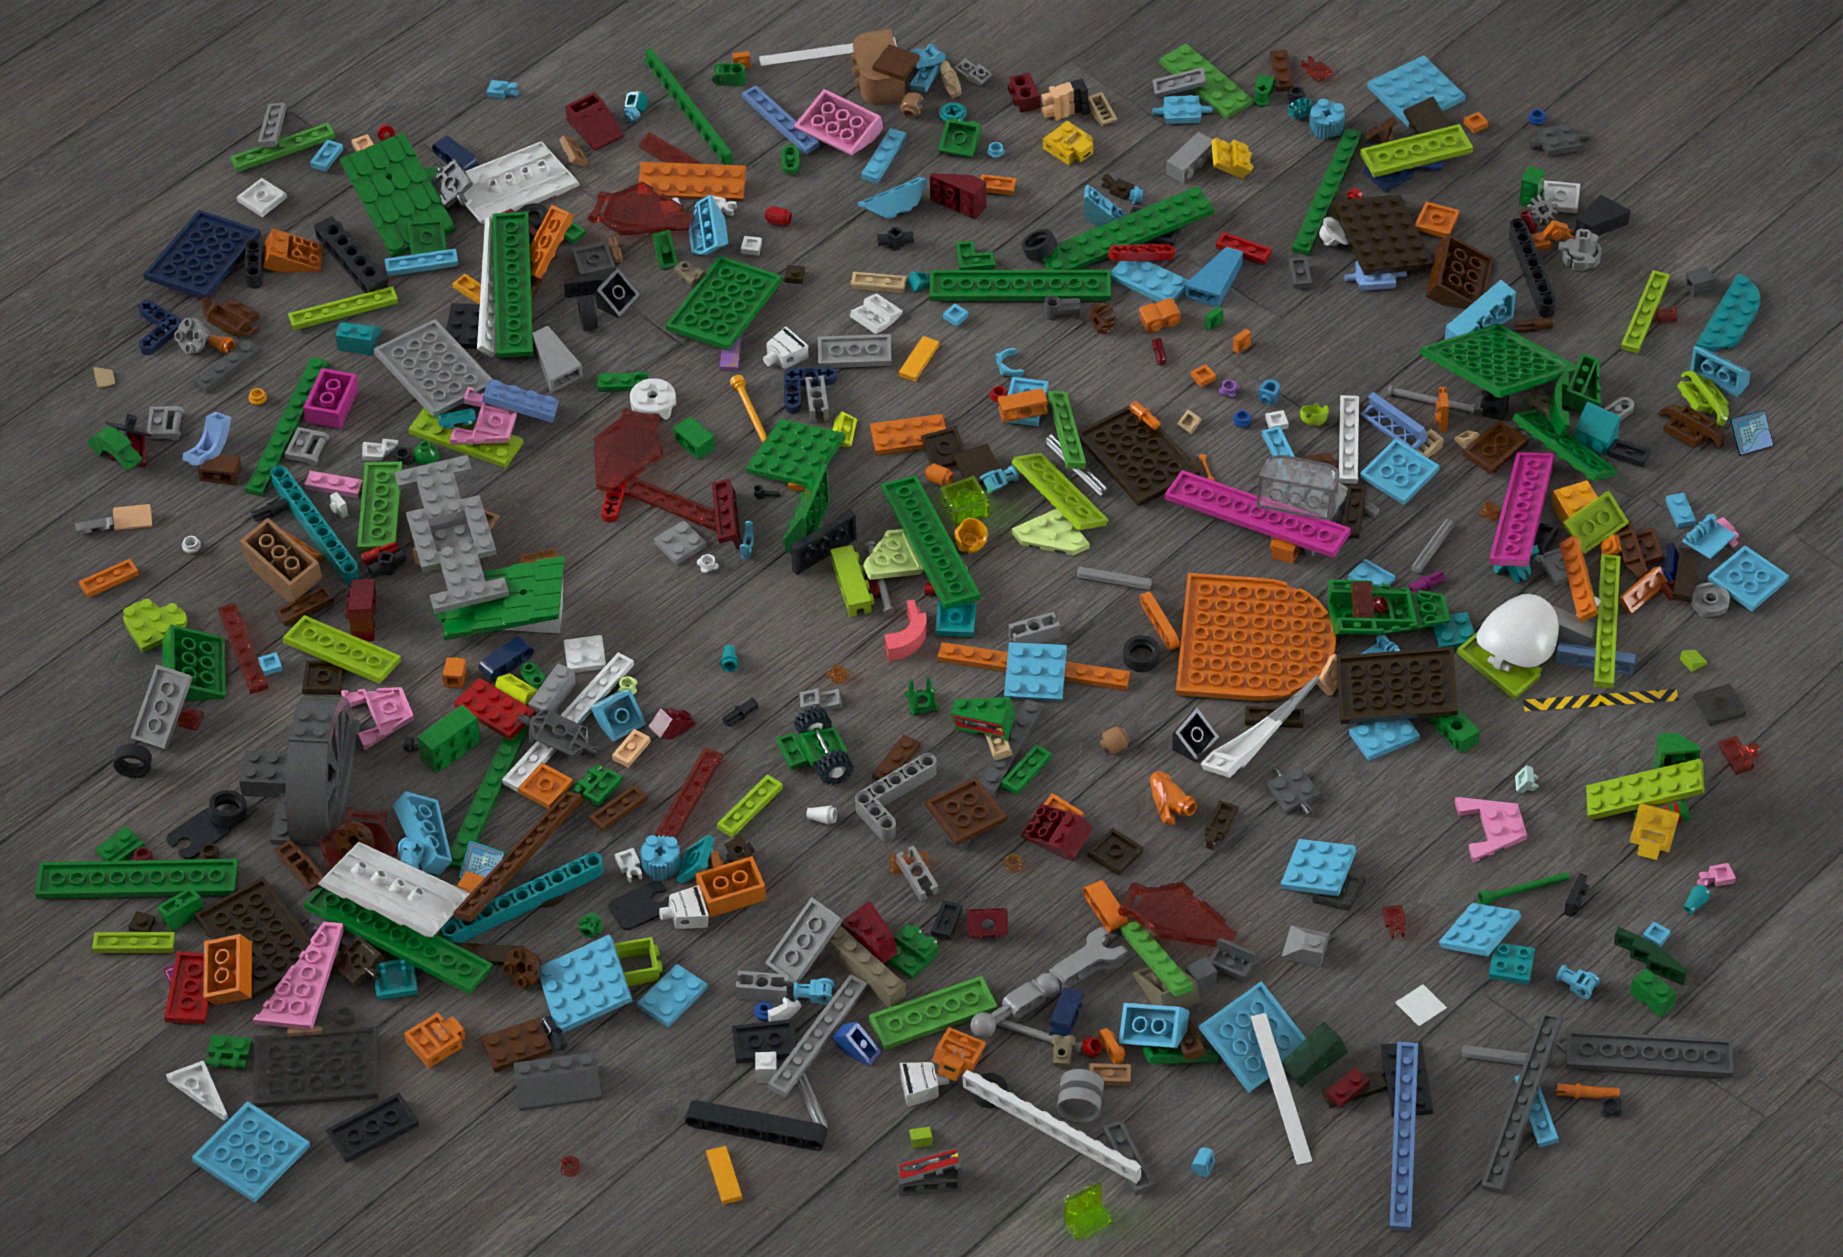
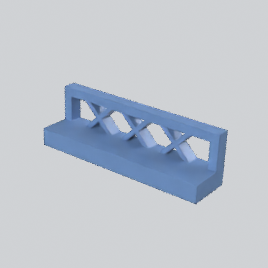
M1374 392L1368 396L1370 405L1360 414L1364 420L1393 440L1396 438L1414 450H1417L1428 439L1423 426ZM1373 410H1376L1378 412V416L1376 417H1370L1368 415ZM1390 420L1391 425L1383 426L1381 421ZM1403 429L1404 434L1395 435L1394 430ZM1416 438L1417 441L1412 446L1407 443V439Z
M1559 642L1555 663L1595 669L1596 648ZM1616 651L1615 673L1633 675L1636 654Z

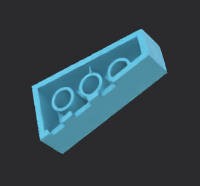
M1500 280L1446 326L1445 339L1496 323L1502 325L1513 318L1516 291Z
M405 791L392 806L407 838L412 839V841H421L424 844L423 862L419 863L422 871L440 875L452 862L438 800Z

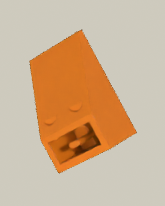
M272 228L265 241L262 268L278 273L320 272L323 244Z

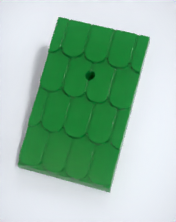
M404 132L349 154V156L340 158L343 169L391 258L410 251L407 222L443 218L445 236L456 232L449 214Z
M565 556L538 559L536 562L514 564L505 568L482 570L485 581L504 577L509 596L446 611L443 641L498 630L560 634Z

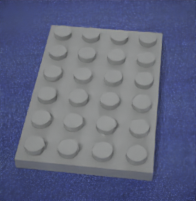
M436 319L374 348L376 357L433 418L463 404L468 387H472L475 392L482 394L485 392L488 379L493 380Z

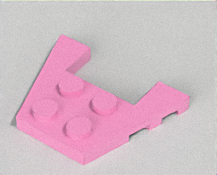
M468 387L464 397V404L478 406L481 409L474 430L454 427L450 444L508 443L518 413L482 402L484 393L479 394L474 391V388Z
M402 687L377 688V691L367 692L365 689H359L358 692L341 691L342 697L348 699L351 707L367 703L376 728L358 733L364 750L369 749L414 720Z
M1455 797L1458 815L1464 816L1479 813L1487 841L1469 844V852L1473 863L1480 861L1481 857L1486 855L1489 857L1495 854V851L1501 848H1509L1527 839V832L1517 803Z

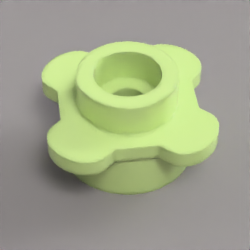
M626 676L619 680L620 688L618 692L626 689L631 690L633 695L636 694V685L638 684L636 679Z

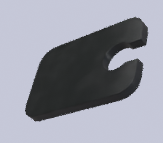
M206 808L167 835L166 840L172 848L181 840H189L191 842L190 845L179 850L178 854L182 858L190 860L200 854L203 845L207 843L215 844L231 832V827H223L214 823L209 817V808Z
M652 881L611 900L609 910L623 930H632L660 917L659 908L669 907V896L661 902L653 901V895L665 892L666 888L660 881Z

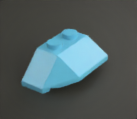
M918 177L860 201L858 206L878 216L892 219L897 216V213L909 212L912 210V207L918 205L928 183L927 179Z
M711 194L696 203L695 211L688 226L693 255H708L729 243L725 217Z

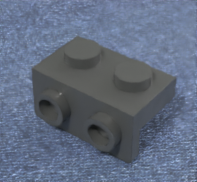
M1219 938L1217 948L1209 961L1217 971L1244 982L1255 965L1256 953L1231 941Z

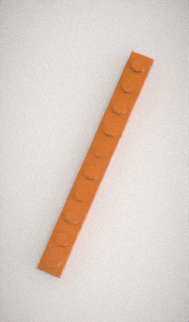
M941 642L938 662L1006 672L1008 652ZM1066 661L1064 681L1127 691L1131 671Z

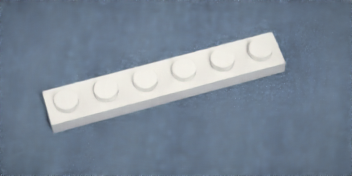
M1340 395V483L1357 484L1359 396Z

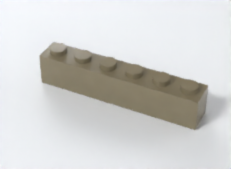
M839 926L823 949L853 976L867 982V989L888 1008L896 1006L905 1000L906 984L843 927Z

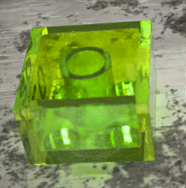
M975 476L940 487V503L955 528L960 526L964 519L975 518L980 520L990 516V501Z

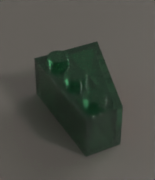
M1323 1022L1282 1062L1285 1074L1298 1086L1302 1087L1346 1055L1348 1051L1342 1038Z

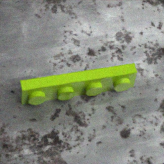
M767 774L717 823V829L733 838L783 789V784Z
M95 932L92 950L93 953H174L176 936L175 932Z

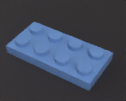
M489 379L482 398L484 403L553 423L559 400L552 396H543L535 391H526L515 385H506L498 380Z

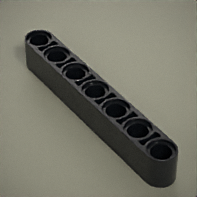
M1521 218L1512 219L1510 222L1509 239L1538 313L1543 318H1552L1555 315L1556 297L1525 220Z
M698 1100L690 1102L684 1120L688 1126L697 1129L813 1151H821L823 1149L828 1133L827 1127L819 1123Z

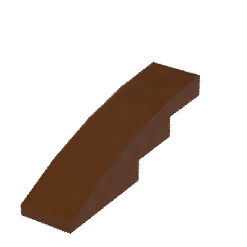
M291 839L274 849L276 855L287 869L309 892L320 886L318 883L324 876L310 858L299 847L297 848Z

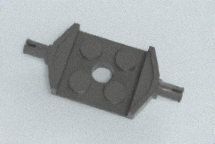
M548 709L541 710L532 718L520 713L517 721L528 725L530 743L536 740L569 755V761L585 751L594 756H597L599 752L598 748L588 745L587 727ZM555 729H562L564 733L559 734L555 731Z

